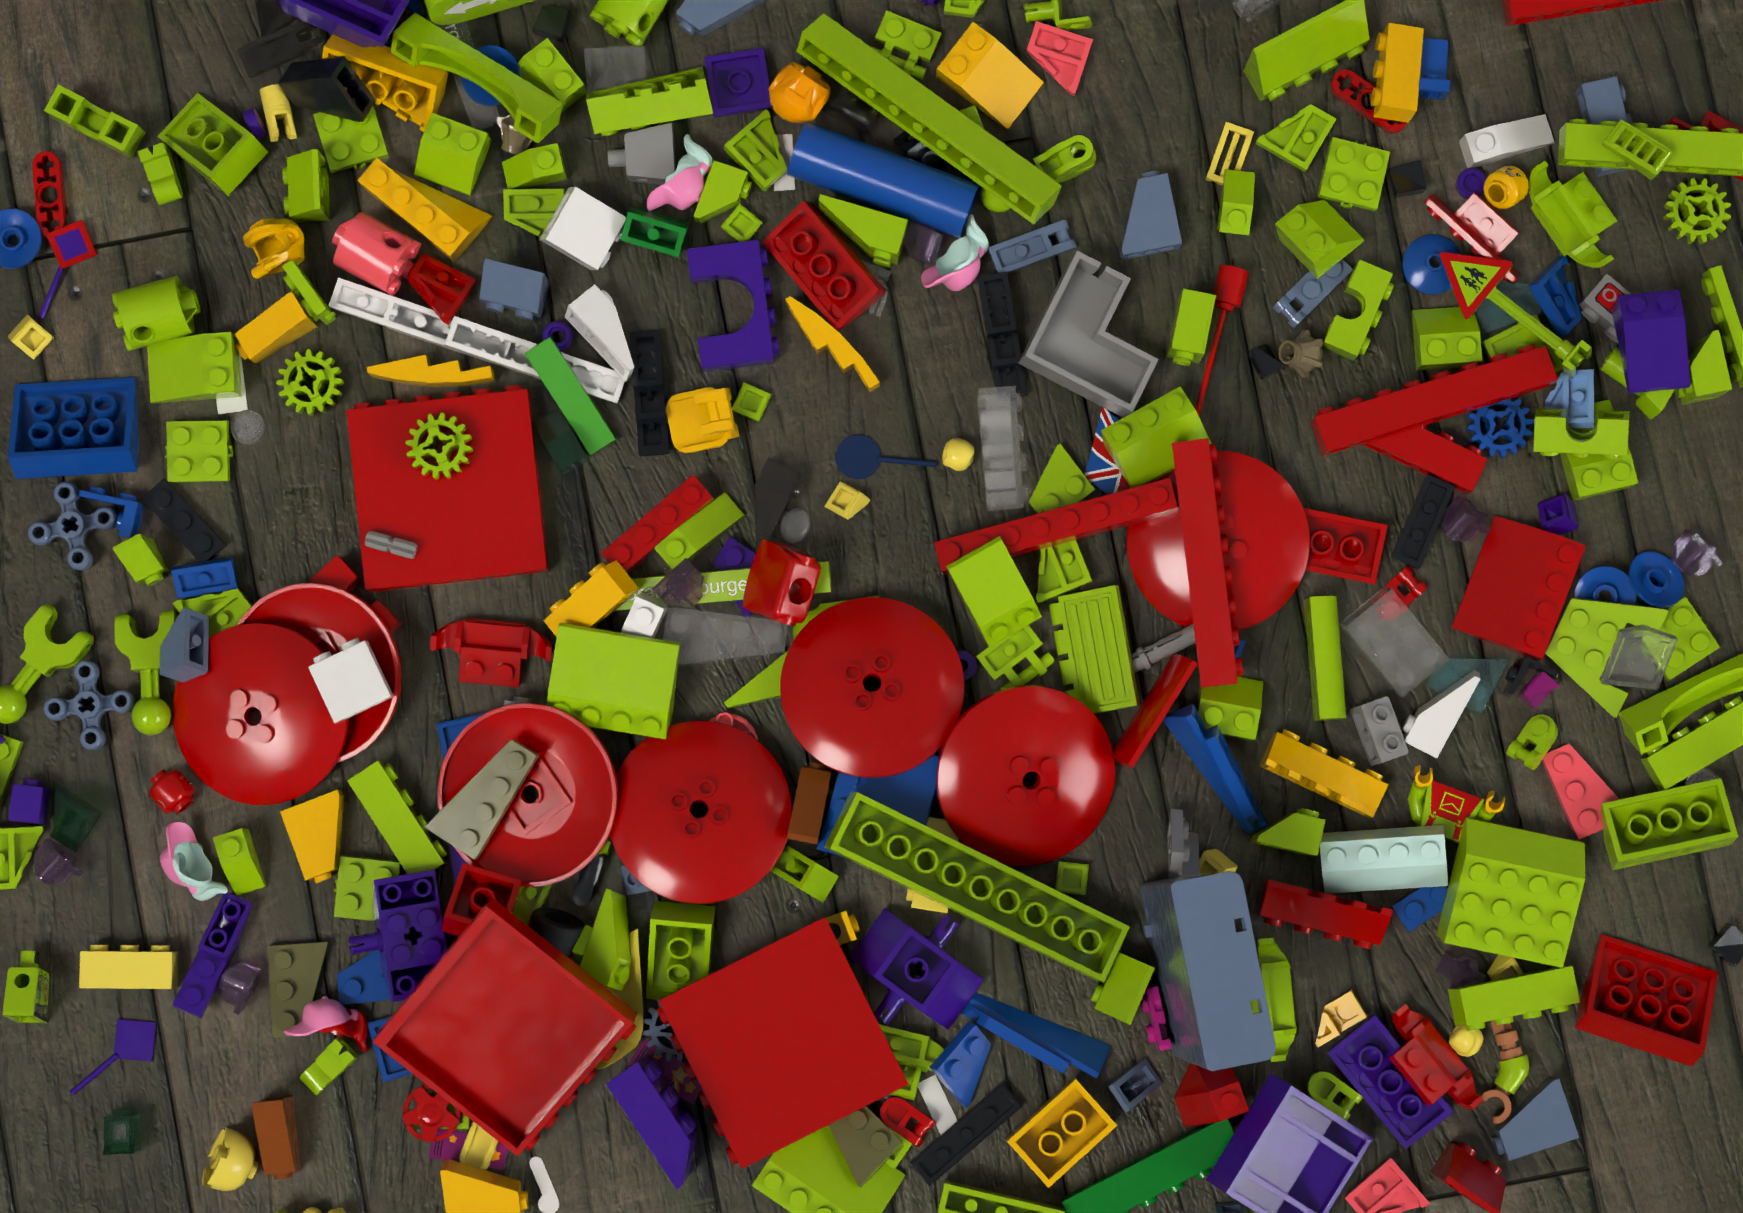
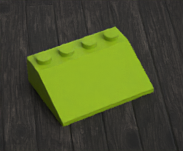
M1345 0L1254 48L1243 71L1260 102L1267 98L1270 101H1274L1286 93V88L1294 84L1298 88L1313 79L1311 75L1321 70L1325 74L1339 65L1337 61L1347 56L1351 60L1364 53V47H1366L1370 40L1364 0Z
M559 623L547 705L568 712L589 727L666 739L673 717L680 643Z
M828 1125L772 1153L751 1186L791 1213H882L906 1174L884 1163L862 1188L859 1187Z

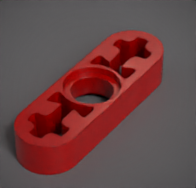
M1340 70L1334 75L1330 89L1335 97L1389 134H1396L1404 129L1407 124L1406 122H1400L1401 124L1394 123L1392 126L1388 123L1389 120L1375 118L1374 109L1369 110L1362 106L1361 97L1365 94H1372L1373 85L1351 70ZM1348 78L1351 81L1349 86L1355 91L1359 86L1363 88L1355 100L1351 98L1354 94L1349 88H1346L1344 91L1339 89L1340 82L1337 81L1338 79L1344 81Z
M43 151L34 157L32 171L36 219L42 235L47 238L46 233L51 232V230L46 228L45 225L49 224L51 219L50 214L47 211L43 212V209L56 210L59 208L58 212L52 211L53 219L59 223V226H55L54 230L67 225L62 162L52 152ZM46 159H49L54 164V167L49 168V176L53 180L56 179V182H41V180H47L46 171L40 168L41 165H45ZM47 188H55L58 192L57 199L53 203H44L42 199V194Z

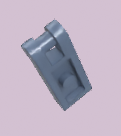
M1067 220L1058 221L988 247L996 273L1007 272L1009 274L1077 249L1074 239H1070L1067 231L1070 229ZM1056 235L1059 244L1052 246L1049 236Z
M1342 259L1318 279L1309 271L1272 308L1278 314L1282 313L1289 320L1287 323L1294 329L1353 269ZM1294 299L1302 306L1298 312L1290 305Z

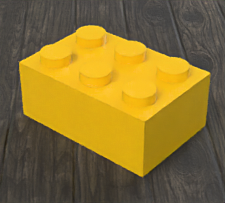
M1073 1077L1013 1131L1006 1140L1049 1188L1118 1125L1076 1078Z

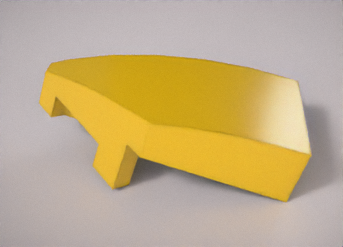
M1352 989L1324 1006L1315 1043L1317 1047L1339 1036L1341 1032L1368 1016Z

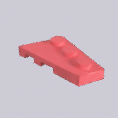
M1570 744L1547 752L1542 763L1576 840L1603 830L1601 804L1620 799Z

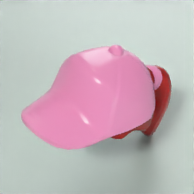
M327 996L307 1003L303 1009L301 1022L283 1031L287 1036H307L318 1031L321 1033L330 1032L334 1035L352 1038L358 1049L365 1053L368 1052L366 1045L368 1025L365 1014L361 1010L345 1009L340 1002L328 999Z

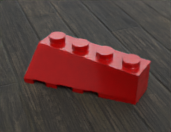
M1266 879L1257 915L1264 916L1263 923L1281 927L1282 922L1294 924L1293 930L1311 934L1312 929L1324 932L1323 938L1341 942L1343 936L1354 939V946L1371 950L1372 944L1381 945L1393 910Z

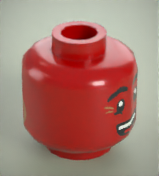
M163 769L150 780L153 785L149 790V796L165 814L174 812L178 815L195 800L193 797L195 788L180 770L175 769L167 772Z

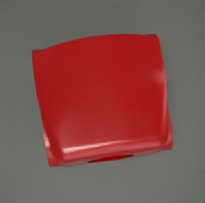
M763 539L748 575L742 607L787 625L796 626V623L804 622L820 575V564L816 561L815 557L804 550L788 544Z

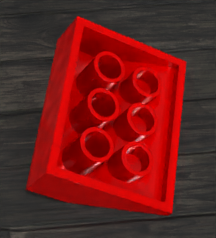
M1494 515L1451 628L1523 657L1528 656L1535 661L1542 660L1586 545L1558 534Z
M1601 934L1581 994L1574 1028L1692 1067L1705 1052L1718 972Z

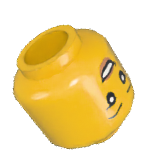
M1504 166L1491 173L1483 186L1487 201L1498 209H1508L1525 198L1529 189L1525 173L1515 166Z

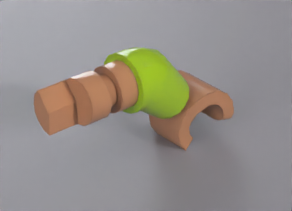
M1495 1020L1490 1022L1497 1046L1501 1045L1502 1051L1499 1052L1501 1061H1499L1500 1068L1494 1084L1497 1086L1495 1089L1484 1091L1480 1096L1485 1102L1491 1097H1498L1502 1100L1503 1110L1500 1114L1492 1116V1124H1499L1510 1116L1512 1108L1508 1097L1510 1093L1514 1095L1528 1077L1529 1061L1527 1054L1523 1055L1521 1046L1517 1047L1516 1041H1519L1517 1030L1512 1029L1511 1023L1495 1025Z

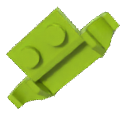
M1543 161L1535 166L1529 177V195L1532 201L1530 209L1563 256L1568 255L1577 263L1591 268L1603 267L1614 260L1611 254L1604 255L1595 246V243L1600 240L1598 234L1612 226L1617 220L1584 172L1563 185L1559 180L1552 184L1546 172L1547 162Z
M1274 938L1258 939L1257 954L1276 1044L1275 1054L1270 1058V1061H1286L1297 1030L1290 973L1291 966ZM1257 1000L1250 1001L1252 1013L1259 1012Z
M879 1024L908 1082V1085L889 1095L914 1101L921 1071L926 1073L928 1070L932 1071L930 1066L944 1049L931 1040L929 1036Z

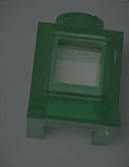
M113 1109L112 1115L104 1117L103 1155L134 1154L141 1151L140 1114H131V1109Z

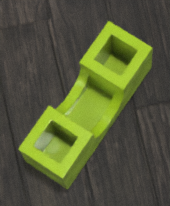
M59 84L44 109L52 119L130 159L133 158L145 135V132L137 124L113 112L109 113L95 106L84 97Z
M1362 260L1356 263L1344 292L1358 299L1361 305V314L1355 319H1346L1335 315L1323 339L1324 344L1321 346L1322 348L1353 361L1357 358L1358 354L1364 356L1371 340L1366 337L1370 326L1376 328L1383 312L1378 310L1382 299L1387 301L1393 290L1394 284L1390 282L1393 273Z
M1536 408L1533 452H1540L1543 456L1571 453L1572 456L1579 458L1588 457L1590 454H1602L1604 458L1608 459L1620 458L1621 455H1627L1630 411L1598 410L1596 426L1589 432L1579 433L1569 427L1567 423V409Z

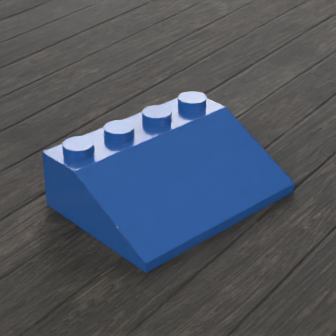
M135 377L15 384L7 458L16 479L137 472L139 430L137 380Z
M934 755L918 767L891 777L860 778L839 772L817 850L838 855L824 848L850 792H858L927 826L937 792L936 771L939 756Z

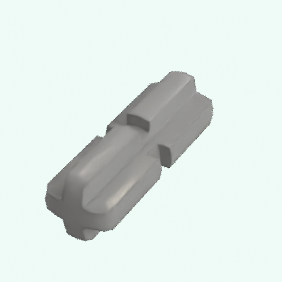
M368 531L365 538V545L384 552L389 550L392 554L409 559H414L417 553L418 545L411 541L396 537L392 539L389 535L375 531Z

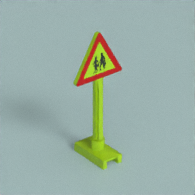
M1447 252L1440 253V258L1465 320H1469L1486 299H1489L1555 350L1554 354L1563 360V372L1571 379L1576 376V367L1581 364L1584 358L1587 360L1591 358L1592 347L1581 340L1574 346L1566 339L1563 341L1496 289L1499 282L1512 268L1513 263L1511 261Z

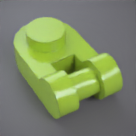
M1544 714L1532 717L1517 739L1509 745L1506 752L1507 756L1514 760L1520 759L1524 761V766L1535 770L1558 736L1556 723L1552 718ZM1529 742L1536 745L1535 749L1531 752L1525 749Z
M1326 1071L1313 1073L1307 1081L1308 1094L1315 1101L1345 1121L1351 1116L1349 1112L1355 1103L1359 1105L1363 1099L1359 1093ZM1340 1091L1345 1095V1098L1338 1106L1333 1102V1099Z

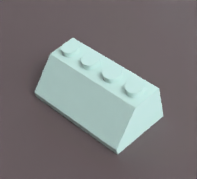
M1444 825L1322 834L1320 854L1324 891L1327 894L1448 886Z

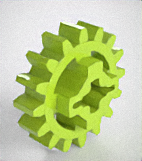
M1694 178L1688 181L1687 186L1681 182L1676 186L1677 191L1672 190L1668 194L1672 201H1667L1663 206L1665 209L1670 210L1663 217L1664 220L1672 221L1668 231L1676 229L1678 231L1676 239L1678 240L1683 236H1687V244H1692L1697 238L1699 244L1702 245L1707 242V236L1713 241L1718 237L1716 231L1722 233L1727 228L1722 222L1731 219V215L1725 213V210L1731 207V203H1723L1722 201L1727 193L1721 192L1718 194L1716 192L1718 184L1715 183L1708 187L1707 179L1705 178L1700 181L1699 185H1697ZM1701 193L1702 195L1700 197H1692L1686 194ZM1712 202L1715 206L1716 212L1713 211ZM1696 206L1701 209L1698 217L1694 215ZM1678 210L1681 212L1683 221L1679 217ZM1701 225L1704 228L1708 227V229L1693 230V227Z
M307 349L305 357L299 352H295L296 360L292 362L286 358L284 361L288 368L286 370H278L284 376L282 380L276 381L278 386L284 387V390L278 394L281 398L289 397L285 405L291 408L296 404V412L298 414H302L304 409H306L308 415L314 416L315 409L317 408L324 414L326 413L324 405L328 403L334 407L336 404L332 400L333 396H342V393L336 389L337 386L344 384L342 379L336 378L342 371L339 367L331 368L335 361L331 357L324 361L325 354L321 351L317 353L316 357H314L310 349ZM309 363L321 365L325 369L315 371L311 369ZM297 370L298 373L295 378V381L291 382L292 376L294 372ZM307 374L315 380L313 382L314 392L306 386L308 383ZM329 384V388L326 394L323 396L322 393L325 388V385ZM307 395L312 402L301 401L295 396Z
M440 413L439 419L435 420L432 414H428L427 423L418 419L417 423L420 428L418 430H409L414 439L406 440L405 444L413 447V450L406 454L408 458H416L412 464L415 469L423 466L421 472L423 476L426 477L430 472H433V478L439 480L440 474L444 473L446 478L450 479L451 470L454 469L458 473L462 472L459 466L461 462L469 464L470 461L465 457V453L473 452V448L466 445V443L472 440V436L470 434H462L467 429L464 424L456 427L458 420L456 417L452 416L449 421H446V415ZM440 427L449 428L456 433V435L452 434L447 436L442 433ZM428 431L429 435L425 443L420 444L422 437ZM437 440H441L446 444L442 447L443 452L441 453L433 449V447L437 446ZM459 449L457 456L451 461L450 457L453 451ZM433 457L437 460L439 466L430 465L423 458Z

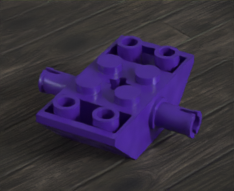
M434 869L373 880L375 932L348 936V943L353 945L349 946L351 955L374 950L379 951L382 971L391 1002L402 1001L409 996L447 951L445 942L447 937L456 936L442 931L443 917L441 915ZM410 927L417 931L412 941L404 938V934L409 933Z
M884 908L849 958L888 987V994L873 1012L877 1018H880L884 1011L889 1009L882 1019L887 1025L890 1024V1021L902 1004L909 1002L948 1030L983 982L981 977L945 952V944L960 926V924L953 920L949 927L944 930L951 919L946 914H943V917L931 934L924 937ZM918 961H921L923 963L922 970L925 971L922 976L918 974L914 977L910 976L911 969L908 965L911 962L916 964Z

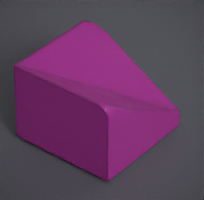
M1544 671L1538 672L1523 687L1518 696L1531 708L1536 709L1551 691L1560 687V685Z

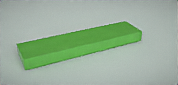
M551 336L524 353L590 455L616 440L615 435Z

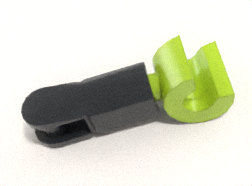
M611 835L598 855L580 870L579 879L573 892V901L579 906L588 904L593 898L606 856L603 854L609 855L614 848Z

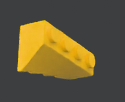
M333 34L323 47L322 59L344 56L375 98L376 105L379 106L382 103L397 112L395 116L405 122L409 119L419 125V130L424 132L431 113H438L445 94L449 71L425 65L413 67L392 54L390 47H360Z
M378 158L372 162L357 180L367 192L454 263L493 218L492 215L389 168Z
M1283 730L1282 734L1279 732L1273 734L1259 763L1260 767L1367 818L1374 817L1389 785L1382 782V775L1366 769L1365 773L1354 768L1355 762L1339 756L1337 760L1327 756L1328 750L1315 743H1311L1308 747L1298 742L1300 737L1290 731Z

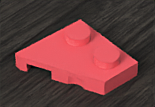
M1036 21L1026 52L1070 95L1075 96L1093 39Z
M1388 1157L1343 1196L1356 1213H1402L1406 1210L1422 1208L1430 1204L1391 1157Z

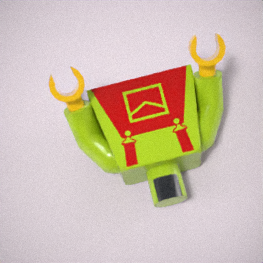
M1420 765L1414 768L1415 780L1412 783L1407 799L1411 818L1416 823V827L1444 825L1445 842L1448 840L1459 843L1465 817L1490 822L1495 813L1500 812L1504 807L1505 797L1498 803L1492 801L1495 793L1493 790L1488 792L1486 804H1483L1485 799L1433 781V769L1431 767L1429 768V773L1424 776L1419 775Z

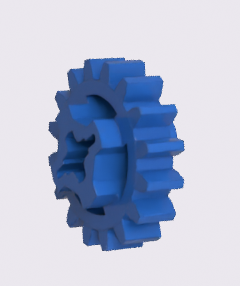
M1520 398L1515 402L1508 399L1474 410L1475 414L1470 413L1466 416V419L1471 421L1472 424L1467 426L1465 431L1473 432L1474 434L1469 439V442L1477 441L1479 443L1477 449L1481 451L1486 448L1488 450L1487 457L1491 458L1495 452H1498L1499 458L1502 459L1506 457V450L1511 455H1514L1518 452L1516 445L1521 448L1526 446L1527 443L1523 437H1530L1532 435V432L1526 429V426L1532 424L1533 419H1525V414L1530 410L1529 408L1520 409L1519 405L1522 401ZM1492 406L1506 407L1503 411L1495 412L1492 408L1489 409ZM1506 416L1502 424L1503 429L1492 435L1496 422ZM1514 416H1516L1518 421V429L1514 427ZM1480 421L1484 424V435L1480 430ZM1496 439H1503L1506 442L1508 441L1510 443L1504 445L1493 444V441Z

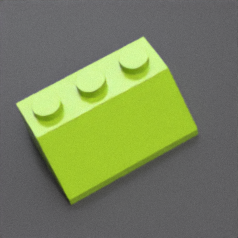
M1181 387L1172 390L1101 430L1106 450L1131 488L1152 483L1175 469L1172 443L1209 438L1194 406Z

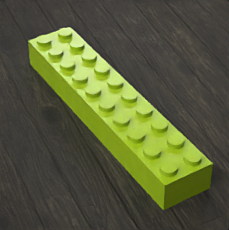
M850 792L824 848L1093 980L1103 983L1130 926L858 792Z

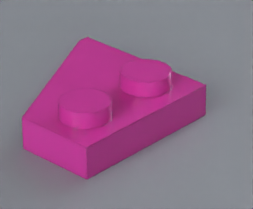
M1148 986L1140 1002L1142 1012L1149 1014L1151 1025H1146L1149 1044L1154 1043L1155 1048L1159 1051L1172 1049L1171 1041L1167 1036L1166 1020L1158 986Z

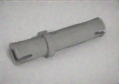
M1192 624L1143 649L1142 647L1137 648V652L1131 654L1134 673L1144 668L1148 670L1152 668V664L1195 644L1194 625Z

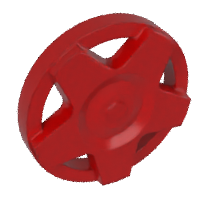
M425 1084L414 1089L405 1100L403 1120L406 1128L414 1137L426 1142H436L447 1138L456 1130L460 1122L461 1111L455 1107V1115L448 1110L450 1103L439 1094L432 1096L426 1090L431 1088ZM415 1098L416 1107L409 1110L410 1103ZM412 1125H420L422 1134L418 1133ZM440 1127L450 1128L444 1134L437 1136Z

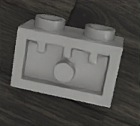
M1385 696L1350 709L1370 766L1408 754L1409 751L1389 697Z
M1171 809L1167 832L1168 878L1200 875L1198 834L1189 832V823L1183 822V810Z

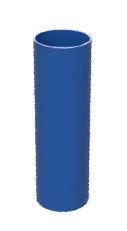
M808 121L805 122L800 132L787 172V176L959 239L964 232L967 216L971 214L980 187L975 182Z

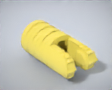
M279 84L261 88L259 91L270 141H278L279 130L276 120L283 119L287 137L289 139H297L289 98Z

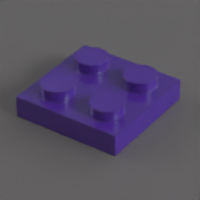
M764 48L704 57L714 118L773 109L769 97L768 88L770 86Z

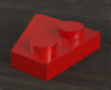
M424 253L411 269L408 276L410 284L447 325L451 323L453 317L460 310L476 284V279Z

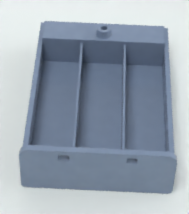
M1228 871L1212 875L1180 876L1142 883L1140 885V894L1147 924L1143 925L1145 938L1149 937L1173 1056L1210 1071L1262 1062L1272 1058L1276 1051V1044L1244 884L1240 875ZM1241 918L1243 931L1236 932L1234 919ZM1252 1000H1257L1259 1012L1252 1013L1250 1003Z

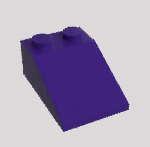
M1679 289L1618 295L1612 316L1628 393L1689 388L1690 373L1685 316Z

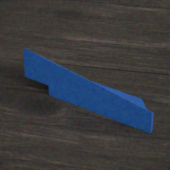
M1194 704L1167 714L1163 722L1244 832L1251 834L1268 827L1269 824L1218 725L1206 729Z
M976 992L961 1011V1014L977 1022L982 1027L1063 1074L1068 1065L1072 1064L1097 1079L1111 1050V1046L1107 1043Z

